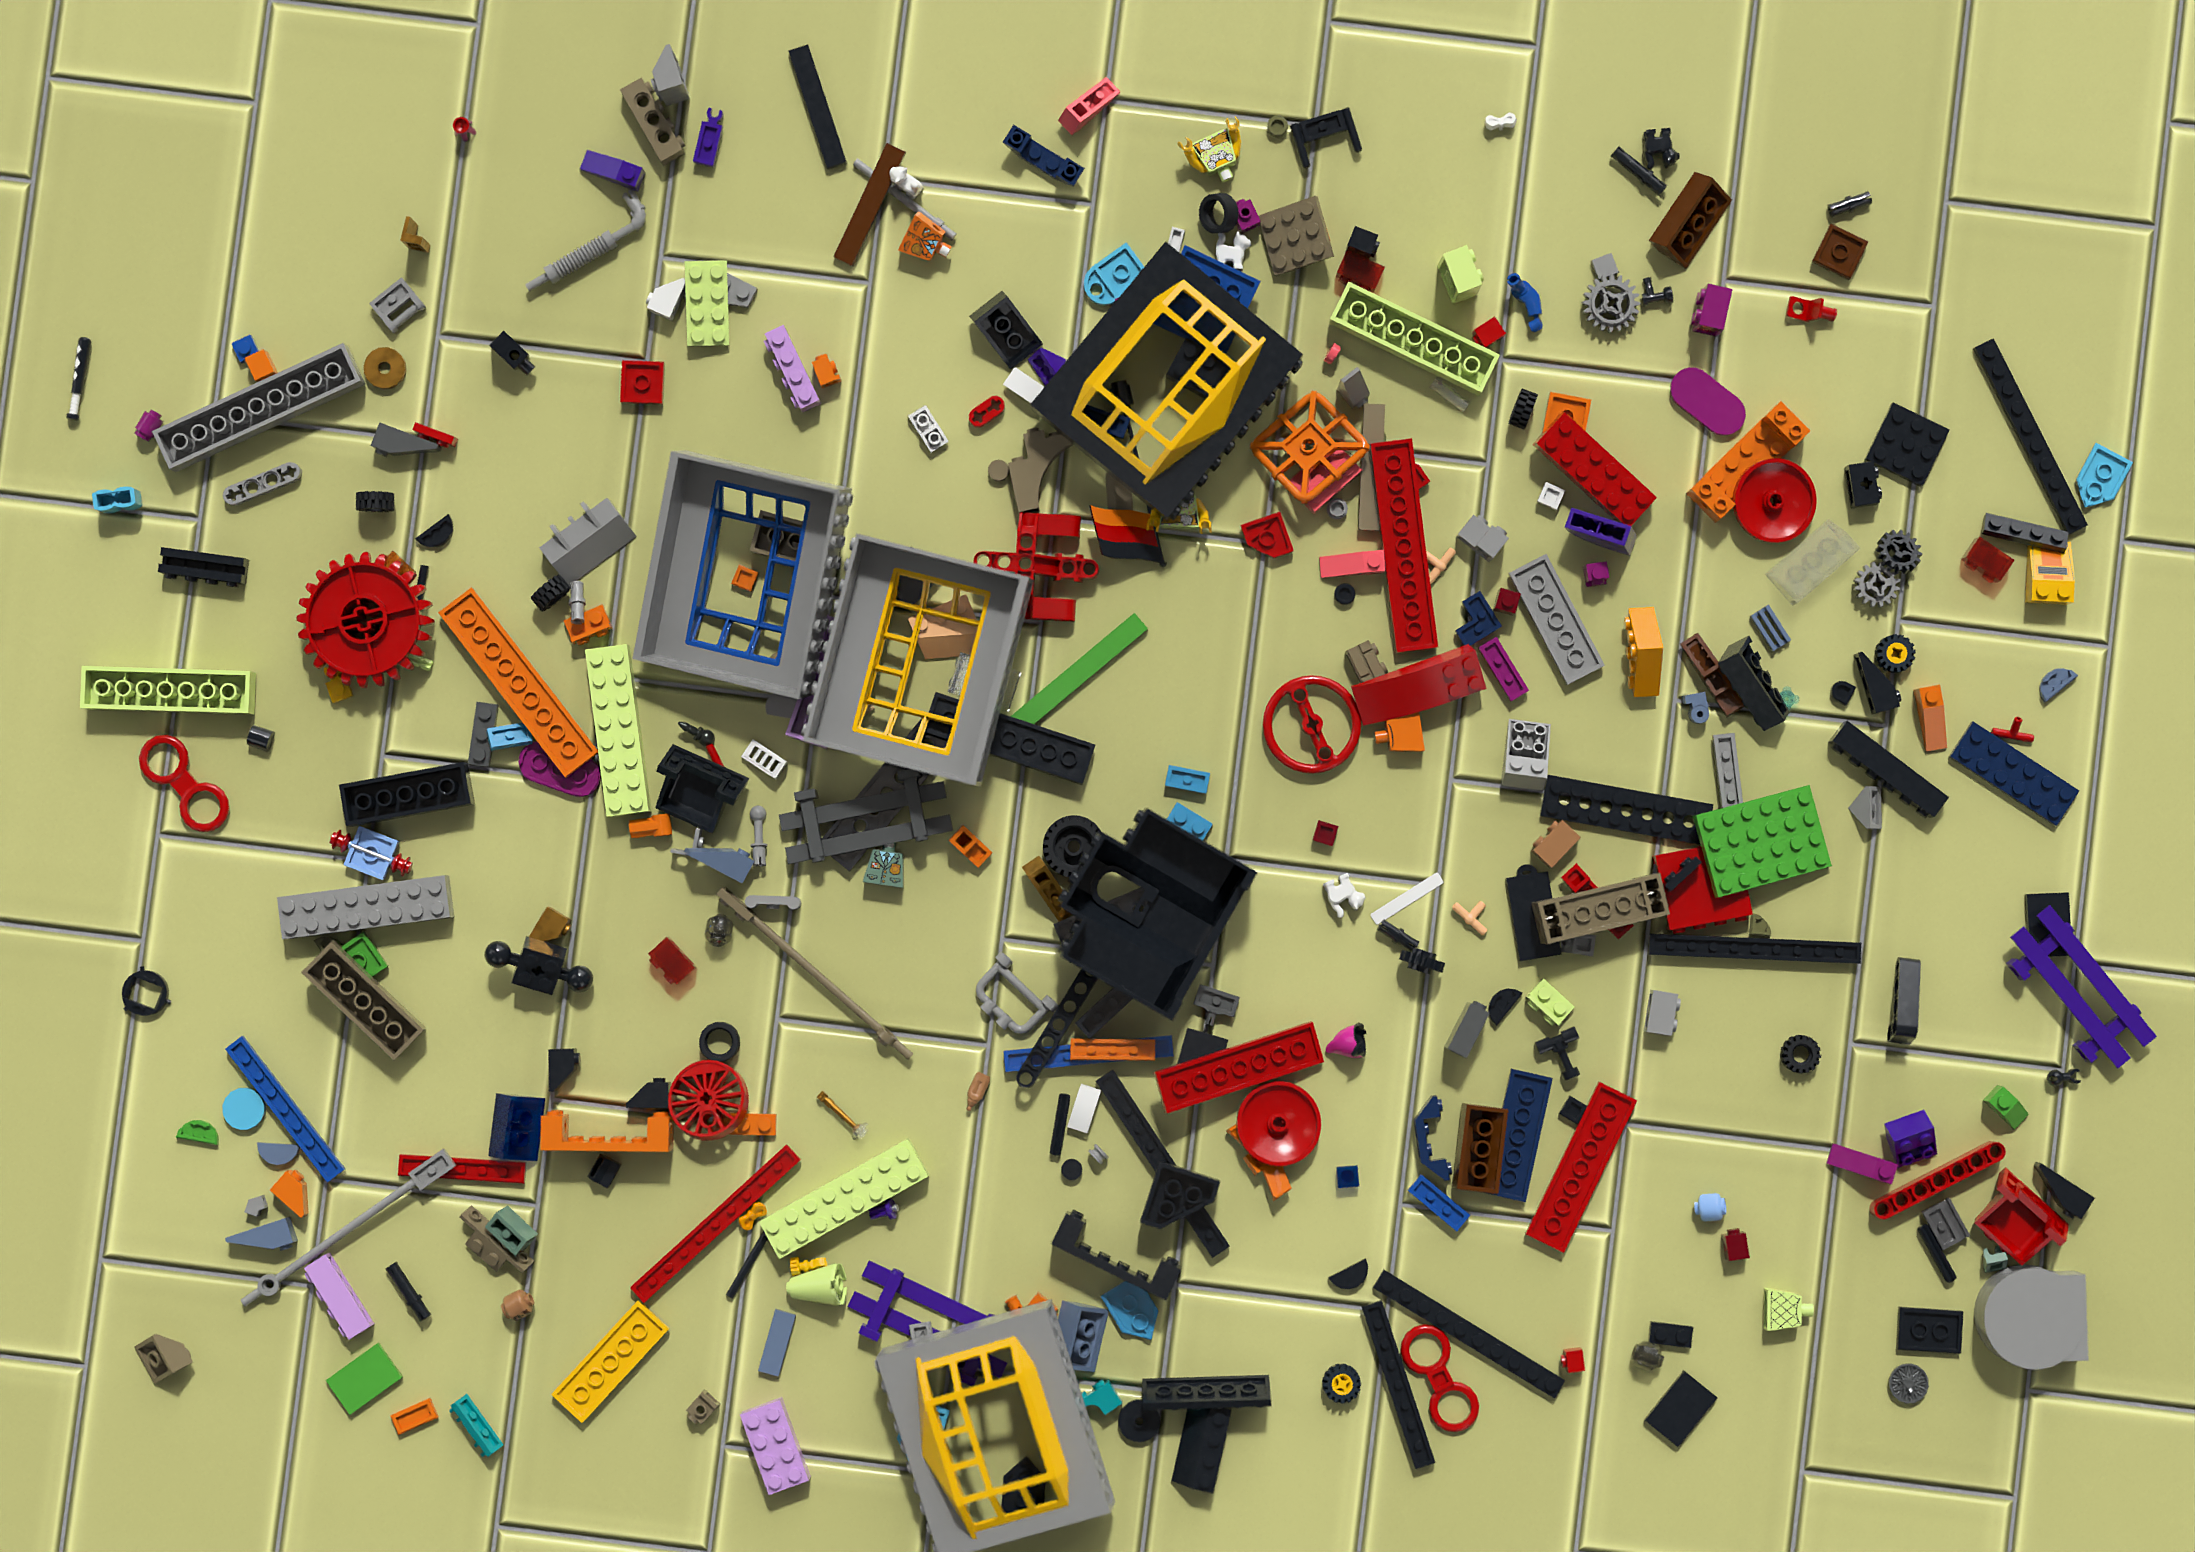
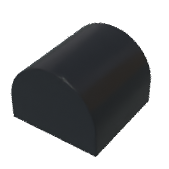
M253 725L247 737V745L269 752L275 732Z

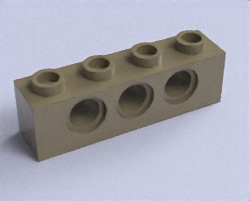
M641 77L620 89L663 166L684 155L685 153L682 148L685 147V144L680 135L675 137L672 132L675 127L669 117L664 118L662 112L665 109L659 99L655 101L651 94L654 93V90L649 81L644 83ZM642 99L649 100V104L646 107L639 106V102ZM652 117H659V122L656 125L649 124ZM667 134L670 136L668 142H659L662 135Z

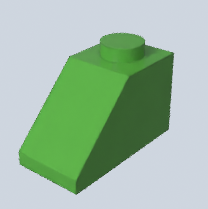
M1996 1085L1983 1099L2014 1130L2029 1115L2019 1100L2004 1086Z

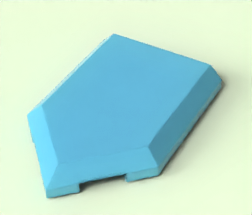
M2095 443L2076 478L2084 508L2113 500L2133 462Z

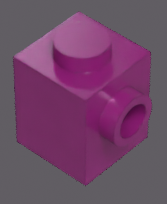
M1251 199L1237 201L1239 213L1237 226L1240 233L1243 234L1260 226L1261 221Z

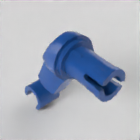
M1517 273L1510 274L1507 278L1509 280L1507 283L1512 287L1511 294L1518 301L1525 304L1528 316L1534 318V320L1528 322L1531 331L1541 330L1543 324L1539 318V315H1542L1540 295L1527 281L1521 280Z

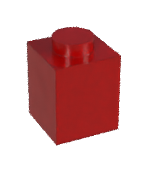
M1494 316L1474 329L1472 332L1473 337L1471 338L1473 342L1488 348L1502 339L1506 332Z

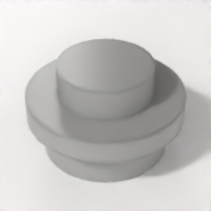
M1335 498L1328 503L1327 513L1331 518L1341 519L1347 514L1348 506L1344 500Z

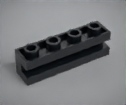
M161 547L160 556H163L162 564L158 566V572L164 574V578L176 580L177 576L185 577V581L190 582L205 579V583L218 585V581L226 582V586L239 588V584L246 585L249 560L246 558Z

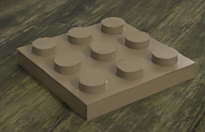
M1312 196L1259 215L1275 276L1334 257L1318 196Z

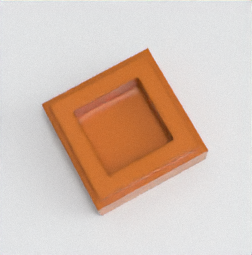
M738 565L731 584L752 592L759 572Z

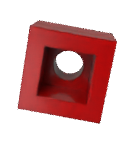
M1580 1347L1563 1349L1564 1355H1560L1562 1368H1566L1568 1373L1585 1371L1583 1350Z

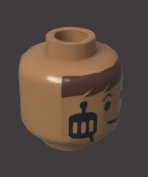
M519 1289L504 1297L501 1304L502 1312L507 1319L510 1318L517 1321L532 1313L534 1299L530 1293Z

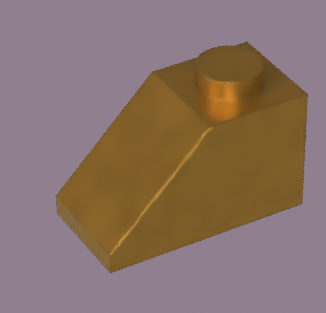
M546 907L529 937L546 942L561 938L562 935L566 936L572 926L569 924L571 919L551 907Z

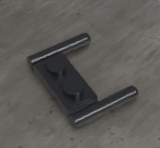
M1349 107L1290 125L1302 167L1305 169L1309 168L1311 164L1304 143L1348 130L1354 151L1356 153L1362 151L1361 142Z

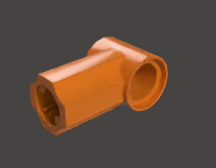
M670 814L653 815L651 818L629 820L631 838L672 835Z

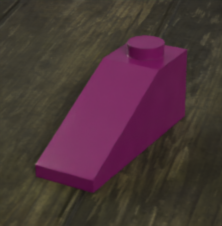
M1832 1143L1826 1162L1827 1164L1889 1184L1893 1183L1898 1167L1896 1163Z

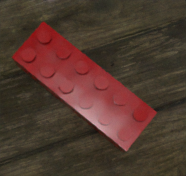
M1565 412L1560 413L1532 444L1616 522L1632 526L1657 498Z

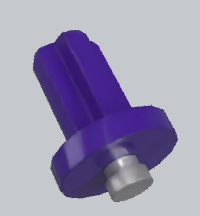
M892 1198L887 1199L884 1205L870 1208L869 1216L871 1219L888 1216L891 1220L896 1219L897 1211H899L898 1204H895Z

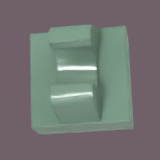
M1999 1246L1995 1247V1254L1993 1255L1988 1253L1987 1248L1984 1249L1983 1268L1985 1273L2006 1269L2008 1258L2006 1252H2002Z

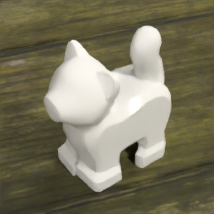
M893 167L890 169V179L895 183L894 186L900 191L906 192V196L914 200L923 190L922 184L907 174L906 167Z
M1237 232L1234 238V247L1224 245L1225 234L1218 233L1219 239L1216 244L1217 260L1224 264L1232 263L1233 268L1242 272L1244 252L1251 246V240Z
M1348 873L1338 877L1340 880L1339 886H1334V879L1323 884L1327 891L1330 905L1337 912L1338 918L1344 916V911L1339 904L1345 899H1348L1350 906L1354 910H1358L1366 899L1364 893L1355 890L1354 885L1349 880Z

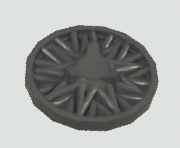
M1911 1363L1897 1366L1891 1372L1888 1380L1892 1395L1904 1403H1915L1921 1400L1926 1395L1929 1387L1925 1371Z

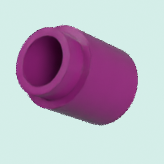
M152 409L149 412L144 411L135 427L136 431L134 434L148 442L151 438L154 439L152 431L161 427L164 422L160 419L162 415Z

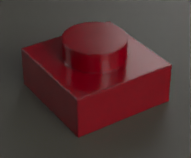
M1318 820L1312 841L1333 846L1339 826Z

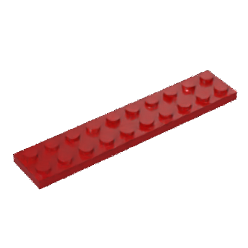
M1412 438L1370 443L1395 650L1397 653L1438 647Z

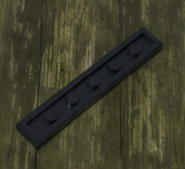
M809 45L788 50L827 170L847 164Z

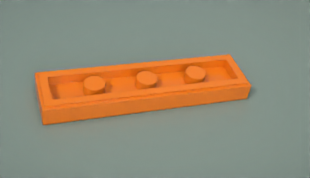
M1071 1038L1070 1060L1155 1061V1039Z

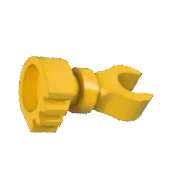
M799 1257L790 1258L792 1276L800 1275L801 1271L806 1273L809 1270H816L827 1266L826 1258L823 1257L810 1260L809 1262L808 1260H803L801 1263Z

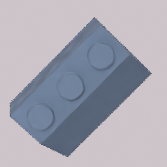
M1062 1300L1058 1321L1073 1368L1079 1371L1095 1372L1109 1310Z

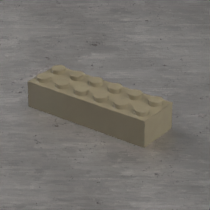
M334 940L301 972L393 1060L426 1028Z

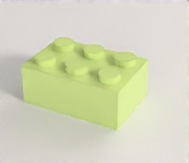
M1467 245L1443 254L1438 264V269L1452 305L1476 296L1482 286V281H1484L1480 269L1476 270L1474 252L1472 249L1469 250Z

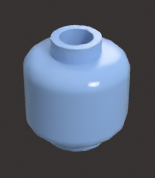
M1718 1193L1702 1194L1699 1196L1698 1202L1694 1203L1695 1214L1700 1215L1701 1220L1704 1222L1720 1221L1723 1215H1726L1725 1198H1721Z

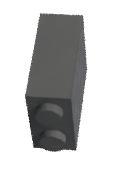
M1473 1001V1003L1467 1002L1444 1048L1467 1058L1490 1014L1486 1011L1487 1006L1477 1001Z

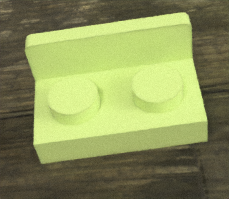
M1544 978L1526 996L1529 1000L1527 1004L1536 1012L1538 1010L1545 1014L1543 1019L1551 1026L1554 1023L1560 1026L1563 1019L1574 1008Z

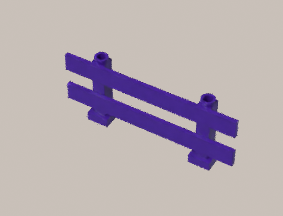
M2048 905L2036 916L2050 934L2037 943L2024 926L2021 927L2010 938L2024 955L2020 959H2010L2006 965L2019 980L2023 981L2031 976L2028 971L2035 967L2091 1036L2086 1041L2078 1040L2072 1045L2085 1062L2092 1063L2098 1058L2095 1053L2101 1049L2118 1069L2131 1057L2114 1037L2125 1028H2128L2138 1042L2145 1047L2157 1036L2140 1016V1009L2135 1004H2130L2073 934L2075 932L2073 927L2068 922L2064 923L2051 905ZM2058 946L2064 949L2116 1013V1016L2106 1025L2101 1022L2049 958L2048 955Z
M870 1260L862 1276L884 1286L878 1301L854 1291L847 1306L870 1317L867 1324L863 1323L858 1333L876 1342L882 1333L879 1330L881 1323L911 1336L909 1325L922 1323L889 1307L896 1292L963 1324L995 1316L991 1313L987 1316L904 1277L905 1273L896 1268H893L891 1271ZM932 1327L933 1333L940 1332ZM988 1354L991 1374L1001 1378L1007 1362ZM980 1356L964 1360L966 1363L963 1370L958 1368L961 1382L974 1387L978 1378L975 1376L977 1368L983 1370Z

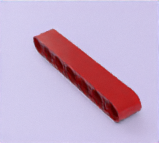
M1988 1141L1875 1199L1870 1204V1212L1879 1219H1888L2002 1160L2006 1155V1149L1999 1142ZM1996 1145L1998 1153L1992 1157L1990 1155V1148ZM1974 1155L1979 1157V1163L1976 1166L1971 1164V1158ZM1955 1165H1959L1961 1169L1957 1176H1954L1952 1173V1168ZM1939 1174L1942 1177V1182L1935 1186L1933 1179ZM1918 1184L1923 1186V1192L1920 1195H1916L1914 1191ZM1899 1194L1904 1196V1202L1901 1205L1896 1203V1197ZM1883 1203L1886 1210L1883 1214L1879 1215L1877 1207Z

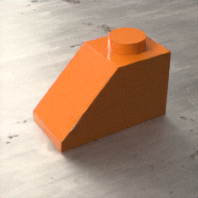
M287 1170L270 1191L300 1218L306 1217L309 1213L307 1183L303 1180L304 1176L297 1170Z

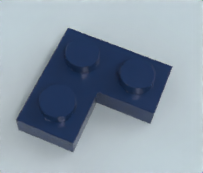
M1481 591L1462 601L1463 606L1472 619L1455 630L1463 646L1467 644L1471 646L1502 627Z

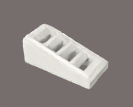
M755 740L751 741L741 756L776 780L788 763ZM755 746L758 747L759 749L757 750L753 758H750L749 755L751 754ZM764 751L765 755L759 763L756 762L761 752ZM770 755L772 759L766 767L762 766ZM776 760L779 761L773 772L770 771Z

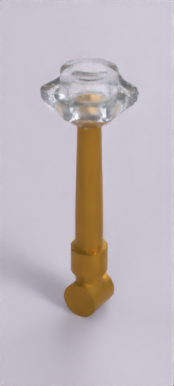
M824 1091L820 1092L817 1098L853 1128L852 1139L863 1138L868 1132L866 1129L868 1124H856L831 1098H828Z

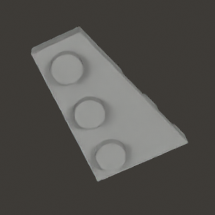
M727 273L728 305L749 308L758 289Z

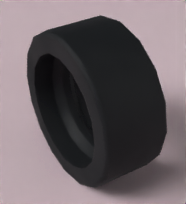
M1216 193L1204 197L1199 207V219L1206 231L1210 233H1227L1237 224L1239 217L1238 206L1232 196L1226 193ZM1217 201L1220 202L1224 210V219L1220 226L1216 223L1213 216L1214 205Z
M714 1022L701 1032L699 1047L707 1059L724 1062L731 1059L738 1052L740 1036L731 1024ZM717 1029L727 1031L732 1038L731 1048L724 1054L713 1053L707 1045L709 1035Z

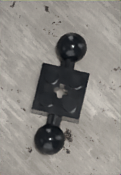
M526 936L520 954L513 953L508 944L502 941H494L485 949L484 957L490 966L494 968H502L507 964L516 966L512 979V984L553 995L558 979L566 981L568 987L575 992H585L593 984V974L587 967L581 965L571 969L562 967L567 948Z

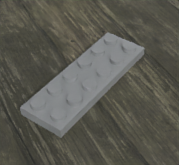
M1547 554L1509 573L1517 592L1521 593L1520 597L1566 685L1605 666Z

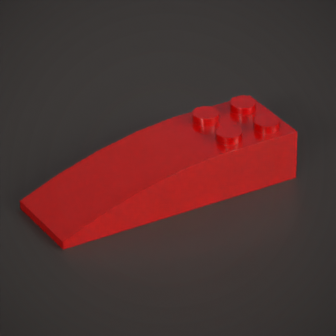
M1469 644L1351 686L1363 726L1424 711L1487 689L1476 650Z

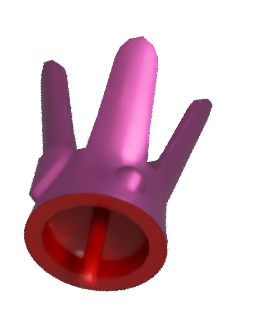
M464 117L456 118L453 122L455 136L460 134L463 141L467 142V132L473 135L476 134V130L469 125L473 122Z

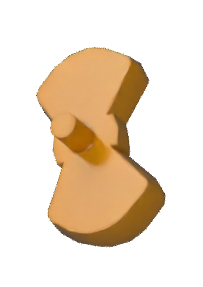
M755 1202L751 1210L748 1209L746 1215L739 1218L740 1227L744 1230H751L754 1220L767 1214L766 1206L761 1202Z

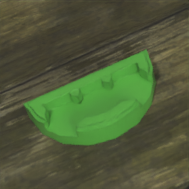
M192 1120L185 1123L176 1135V1138L219 1145V1136L216 1129L209 1122L203 1120Z

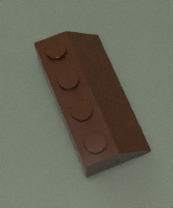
M1694 172L1649 239L1650 243L1660 253L1686 269L1732 199L1713 177Z
M1462 1103L1452 1181L1453 1188L1499 1193L1508 1109Z

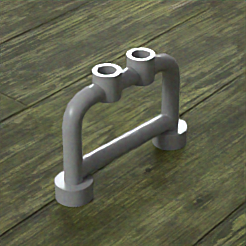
M1001 951L995 957L998 961L977 983L976 995L983 1003L981 1008L988 1015L994 1013L998 1017L996 1023L1005 1030L1008 1027L1013 1032L1019 1034L1027 1033L1049 1010L1054 1012L1059 1005L1048 995L1040 1000L1008 970L1013 961ZM998 972L1038 1009L1024 1025L1016 1024L984 992L985 986Z

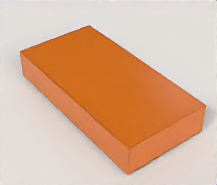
M431 1398L390 1415L398 1435L439 1417Z

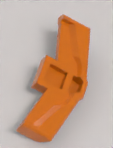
M1235 1124L1227 1129L1226 1132L1241 1144ZM1249 1154L1243 1157L1254 1175L1261 1171L1263 1172L1272 1194L1273 1202L1292 1189L1283 1166L1277 1167L1263 1164Z

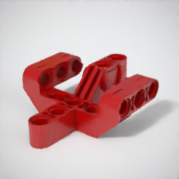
M1020 512L1016 553L980 551L976 553L973 559L974 563L978 564L979 558L986 556L989 558L987 567L1026 576L1034 580L1024 618L1031 620L1075 621L1076 600L1034 597L1035 575L1053 577V581L1069 579L1074 580V582L1083 583V580L1095 579L1099 574L1098 564L1092 559H1084V555L1076 554L1075 557H1064L1062 553H1055L1054 557L1036 554L1037 536L1055 535L1059 538H1063V536L1080 538L1081 516ZM1024 538H1031L1033 543L1031 547L1023 548L1021 546L1022 540ZM1004 557L1010 559V565L1007 568L999 566V561ZM1023 559L1031 560V566L1028 569L1020 567V562ZM1067 563L1074 565V571L1070 574L1063 572V566ZM1088 564L1095 566V572L1091 575L1084 573V567Z

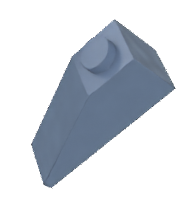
M685 848L684 850L687 855L740 883L744 882L755 862L749 858L750 853L740 848L738 851L732 848Z
M291 1217L225 1238L228 1243L269 1249L279 1247L280 1251L293 1247L292 1243L298 1241Z

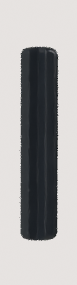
M1059 1094L1050 1147L1051 1155H1061L1070 1102L1069 1094Z
M1923 1224L1919 1226L1917 1230L1944 1280L1950 1283L1957 1279L1929 1225Z

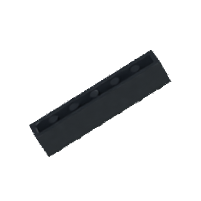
M1849 721L1843 722L1829 740V743L1832 744L1831 748L1840 755L1844 753L1849 757L1848 761L1852 765L1864 768L1866 770L1865 774L1873 780H1880L1883 783L1882 787L1890 793H1893V791L1900 796V801L1908 806L1910 804L1917 808L1916 812L1923 818L1935 817L1949 798V796Z

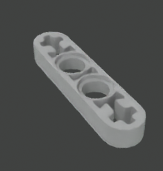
M285 463L227 487L223 491V499L233 506L242 504L298 481L302 477V469L295 463ZM290 467L297 470L294 472V477L290 475L284 476L285 481H283L279 471L282 474L288 473ZM275 474L278 478L277 483L273 486L268 485V476ZM251 482H256L258 484L257 492L249 493L248 485ZM240 487H242L246 497H244L243 494H239L236 496L235 501L231 498L229 499V496H231V491L239 493L242 491L240 489Z

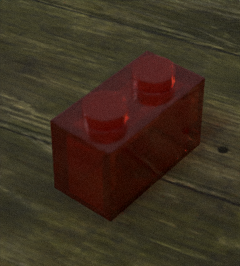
M1346 250L1335 277L1339 278L1338 281L1345 285L1349 281L1374 293L1385 266Z
M1981 537L1974 539L1961 558L1968 569L1979 571L1983 574L1982 578L1990 583L2001 581L2015 561Z
M670 937L664 938L648 953L651 957L649 959L651 964L656 969L660 967L665 972L663 976L671 985L673 983L679 985L697 968Z

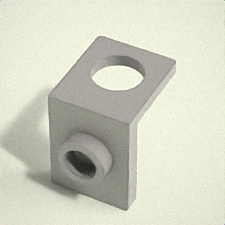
M699 827L696 828L692 848H703L704 837H701L703 829ZM672 848L670 850L671 853L687 855L681 849Z

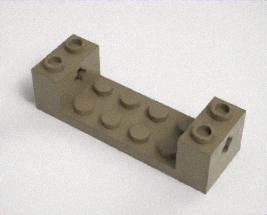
M1660 873L1640 876L1620 883L1531 903L1541 944H1550L1670 915Z

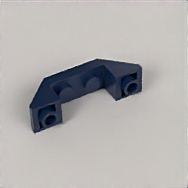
M1014 124L1003 140V144L1021 159L1055 180L1074 187L1085 169L1071 159H1063L1037 143L1029 133Z
M1431 1095L1413 1119L1419 1161L1446 1181L1449 1180V1175H1452L1451 1162H1447L1446 1158L1429 1160V1156H1432L1431 1143L1427 1144L1426 1135H1429L1428 1123H1424L1423 1119L1440 1117V1112H1443L1442 1100L1437 1099V1095Z

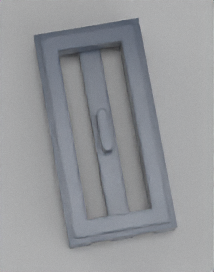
M1769 605L1750 616L1772 652L1791 640ZM1765 611L1768 613L1769 617L1773 621L1774 625L1776 626L1784 640L1780 639L1779 635L1777 634L1772 624L1766 617L1764 613ZM1757 616H1761L1762 620L1764 621L1769 631L1773 635L1774 639L1776 640V645H1774V643L1772 642L1771 638L1765 631Z

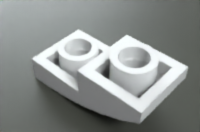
M1014 367L1003 384L1030 403L1033 402L1044 388V386L1016 367Z
M926 405L908 415L930 452L948 442Z
M1084 1084L1080 1085L1067 1127L1088 1133L1101 1090Z

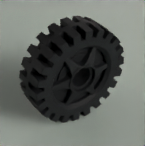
M1078 815L1065 816L1055 821L1048 828L1043 839V854L1048 865L1055 872L1066 877H1070L1073 870L1077 872L1081 866L1078 861L1082 854L1089 852L1092 847L1089 844L1094 835L1101 833L1099 827L1090 819ZM1073 840L1078 841L1080 844L1079 851L1075 853L1068 850V844Z

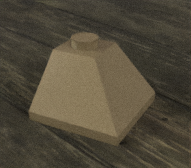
M158 1334L152 1335L135 1346L154 1384L193 1362L189 1350L185 1348L183 1343Z

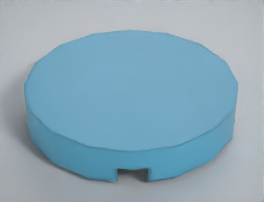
M238 1088L230 1092L222 1106L226 1122L239 1130H247L257 1126L266 1112L264 1099L251 1088Z

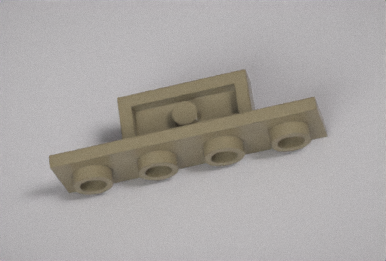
M472 1205L460 1215L459 1218L475 1231L465 1245L496 1272L506 1260L521 1273L534 1262L524 1251L516 1256L485 1228L489 1220Z

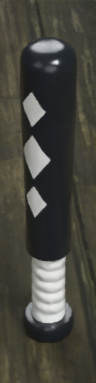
M80 337L78 340L70 411L66 415V418L70 420H79L78 406L80 395L83 392L91 348V339L87 337Z

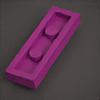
M1497 637L1478 647L1510 702L1529 691Z

